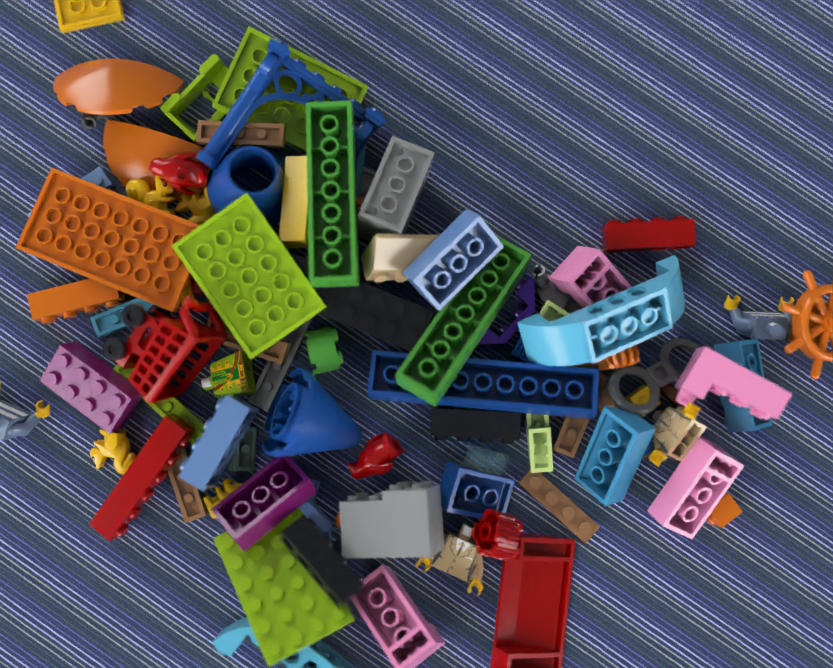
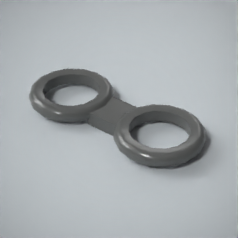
M685 338L671 339L662 346L659 353V362L649 368L644 369L638 365L617 368L611 374L608 382L609 393L613 402L621 410L632 414L643 415L650 413L659 403L661 397L660 388L673 381L677 383L681 376L670 363V351L679 347L685 348L694 354L696 348H700V346ZM628 374L642 378L650 389L649 401L642 405L628 402L619 390L620 378Z

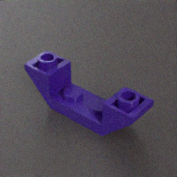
M531 277L527 281L522 279L515 288L517 292L513 295L526 308L520 307L514 313L513 317L515 320L510 325L506 322L498 331L499 337L488 328L477 346L504 345L519 329L517 322L530 317L535 312L534 279Z

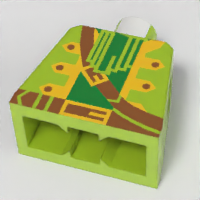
M241 350L211 363V376L202 378L203 389L205 391L213 389L214 395L225 397L226 395H257L252 360L246 352Z

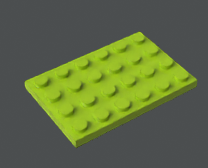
M248 26L212 103L213 108L228 114L266 57L268 43L272 37ZM289 46L288 50L291 51L290 57L292 59L297 58L306 64L307 70L312 73L314 71L325 78L324 82L331 87L332 85L337 86L344 92L342 95L349 100L353 98L361 104L369 86ZM282 76L278 81L283 93H292L297 89L296 82L288 76ZM273 80L262 97L277 93ZM302 82V89L298 95L302 97L304 93L313 95L316 91ZM289 100L270 101L258 107L247 122L285 124L287 127L285 143L307 153L306 106Z
M248 193L238 198L172 245L177 255L250 359H254L327 308Z
M299 508L245 552H243L228 531L213 538L268 667L355 621L348 605L346 604L339 610L280 540L281 532L303 515Z

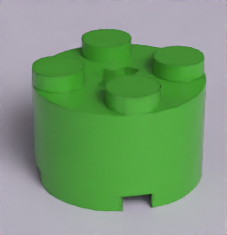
M328 326L304 331V337L309 336V339H306V347L311 367H316L315 370H312L313 375L339 370V365L343 364L341 350L336 351L335 344L338 343L336 328L331 329Z

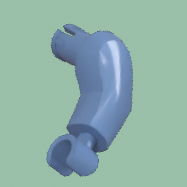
M309 478L318 492L321 482ZM316 493L302 504L299 510L307 519H312L321 532L325 533L328 531L330 539L336 541L331 536V532L338 530L341 533V530L337 526L332 527L333 521L316 504Z

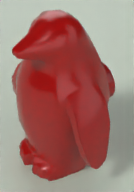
M183 152L169 158L152 159L149 169L151 173L165 179L176 190L188 195H195L194 192L186 187L205 188L209 167L201 162L190 159L196 157L198 153Z
M384 433V435L378 434L367 442L355 462L347 464L349 472L354 479L385 474L393 468L394 460L404 453L405 450L392 435Z

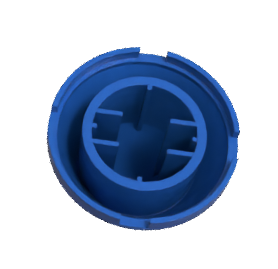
M302 368L294 369L289 374L293 379L289 384L282 383L268 413L264 432L269 433V440L263 441L264 452L277 458L348 449L358 445L362 440V433L355 421L310 371Z

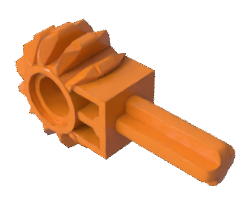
M636 344L596 363L588 362L567 367H599V371L627 367L640 361V352Z

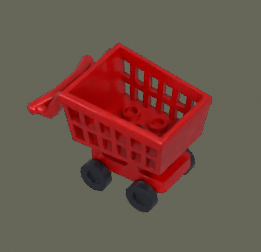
M186 296L184 304L179 311L181 318L174 319L170 317L169 310L152 305L148 311H145L138 304H129L122 311V320L127 326L135 327L126 343L119 337L107 339L103 344V354L109 360H116V363L124 369L134 368L128 380L148 403L180 397L228 337L224 324L211 302L199 303L192 296ZM191 308L195 312H209V317L215 329L192 319L189 309ZM151 328L150 331H149V333H148V335L145 336V334L147 333L148 329ZM198 342H204L209 347L204 351L196 345ZM193 350L202 355L199 360L190 355ZM186 360L194 364L191 370L183 365ZM180 369L187 373L184 379L177 374ZM173 378L180 383L177 388L171 384Z

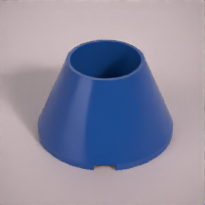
M240 146L227 151L216 170L210 169L207 178L208 198L214 211L219 213L238 198L248 193L271 226L277 224L281 219L285 161L276 153L263 147ZM244 168H256L265 172L271 179L272 184L260 192H247L237 187L232 181V177Z

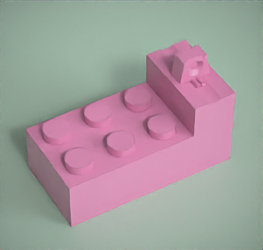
M577 246L548 277L562 293L571 295L582 308L632 287L600 249Z
M706 346L696 348L674 386L679 390L675 401L683 406H686L689 402L693 403L695 399H704L709 390L718 396H728V401L740 408L741 406L749 408L751 415L765 420L769 418L778 419L792 396L786 390Z
M700 436L647 511L662 526L693 539L741 472L744 465L716 443Z
M382 564L363 579L362 584L364 586L361 592L351 601L395 668H415L445 644V641L434 625L426 621L389 566Z

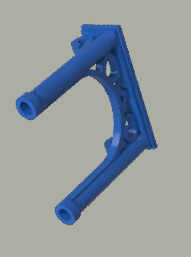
M271 38L268 43L266 57L204 150H200L196 158L209 168L216 170L221 159L252 113L267 102L289 100L306 106V103L316 100L317 102H324V98L329 101H346L349 99L342 95L344 92L335 85L331 87L324 82L325 78L315 71L312 73L307 70L306 64L297 58L292 59L290 57L291 51L288 50L289 46L280 39L276 41ZM282 76H288L296 82L297 89L294 92L283 93L278 83ZM273 80L277 93L262 97ZM302 82L316 91L313 95L305 93L303 97L298 95L302 89ZM351 98L355 117V151L357 158L373 132L378 130L386 120L383 118V114L376 108L372 107L370 109L367 107L363 110L361 108L362 105L357 100Z

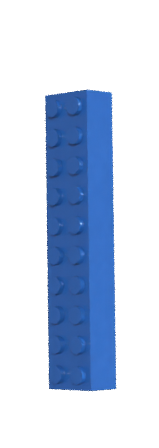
M372 350L367 392L369 399L431 405L399 386L396 382L395 374L410 353ZM468 358L438 405L593 419L597 415L599 369Z

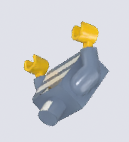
M729 295L727 296L724 307L730 310L729 313L737 333L753 339L785 340L786 334L792 331V314L782 311L781 305L783 303L793 305L794 298L790 297L789 302H785L783 297L780 298L778 305L780 313L741 311L737 308L741 298L735 295L732 300Z
M0 399V440L5 441L28 435L40 422L39 418H45L50 415V404L43 408V400L38 401L35 405L36 413L33 414Z

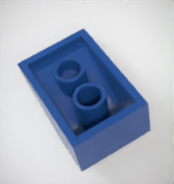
M447 461L440 483L442 509L447 512L476 518H483L485 509L506 513L515 480Z

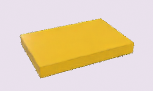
M54 0L59 28L62 33L125 20L121 0Z

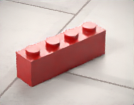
M686 216L673 217V220L656 217L652 218L651 221L644 222L642 218H636L626 223H621V220L616 219L609 220L601 228L603 253L690 249L696 245L694 219H686Z

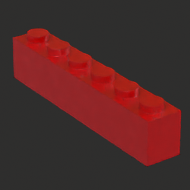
M176 414L166 415L89 525L108 541L117 537H123L129 530L128 524L130 521L137 518L141 513L142 509L140 507L153 496L154 487L160 484L167 476L166 470L178 461L181 449L187 447L192 441L193 437L191 435L195 429Z

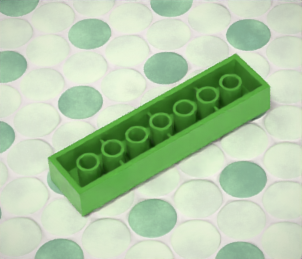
M351 100L306 103L309 282L313 288L359 286L354 108Z
M497 235L495 236L504 247L438 312L395 374L396 382L399 386L434 407L438 405L530 266L532 254Z

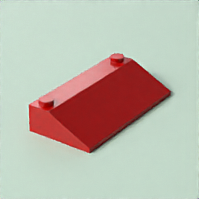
M521 533L519 535L521 539L518 541L519 553L517 556L509 557V559L502 561L490 668H562L575 539Z

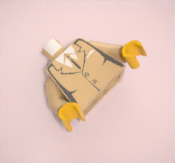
M689 402L686 406H678L676 409L667 407L664 412L657 410L653 414L652 419L656 422L653 427L656 429L652 435L654 437L655 450L649 456L651 462L659 467L661 461L668 458L667 455L679 461L684 459L707 428V426L695 420L698 411L701 410L700 407Z
M462 524L458 534L451 531L444 534L445 549L432 557H421L415 564L416 568L421 562L425 564L426 568L423 573L433 566L469 583L471 579L472 582L467 588L469 594L473 586L478 589L477 596L483 590L481 583L484 570L483 557L477 553L476 543L471 541L474 528L467 524Z

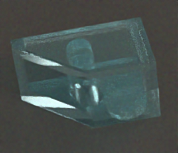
M468 443L462 465L505 477L510 455Z

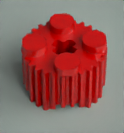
M485 509L483 518H480L481 521L473 525L474 529L471 535L476 542L477 553L499 560L516 557L519 553L518 541L521 539L519 535H521L523 530L522 521L517 520L516 517L493 509Z

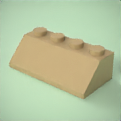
M376 234L361 256L365 279L374 280L375 282H384L386 280L404 282L408 280L402 272L439 235Z

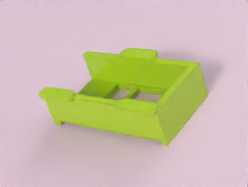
M212 54L199 67L200 74L180 95L173 93L161 106L162 112L198 146L201 145L196 142L197 132L184 122L179 115L201 93L213 103L214 99L209 95L208 91L204 90L211 83L220 88L228 71V68L224 66L222 60L216 54ZM217 110L208 121H223L227 114Z

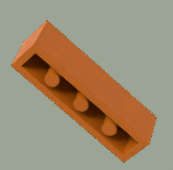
M90 278L27 294L32 320L42 322V324L56 322L55 319L63 317V319L77 317V313L83 311L85 313H94L99 311V307L106 306V308L117 307L120 305L119 302L127 301L124 292Z

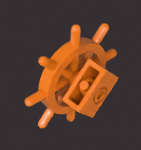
M805 270L802 275L808 289L800 298H797L796 305L789 303L781 305L782 311L792 314V331L787 339L791 343L784 347V351L787 354H791L800 349L806 356L814 359L810 377L816 380L820 377L823 361H833V348L826 351L828 340H830L833 347V282L832 284L817 285L812 272ZM825 294H829L827 303L822 298Z

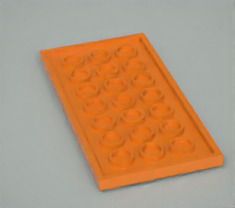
M51 167L15 248L176 313L192 275L172 245L200 225Z

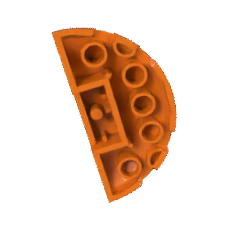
M116 58L98 59L75 65L56 76L53 90L63 105H75L79 112L117 115L132 113L133 108L141 105L148 109L163 103V97L179 93L184 87L185 82L176 75L147 63Z
M106 120L104 127L103 146L106 161L113 175L117 177L125 188L130 180L140 178L149 185L150 190H156V176L149 169L152 159L169 158L183 152L199 153L200 150H204V147L180 138L125 122ZM196 157L190 158V159H193V160H195V161L200 162ZM186 187L188 190H194L199 195L204 193V188ZM174 189L168 196L175 197V200L168 203H175L183 193Z

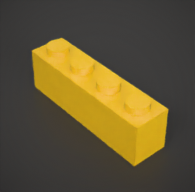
M286 156L279 238L287 249L309 248L307 156Z

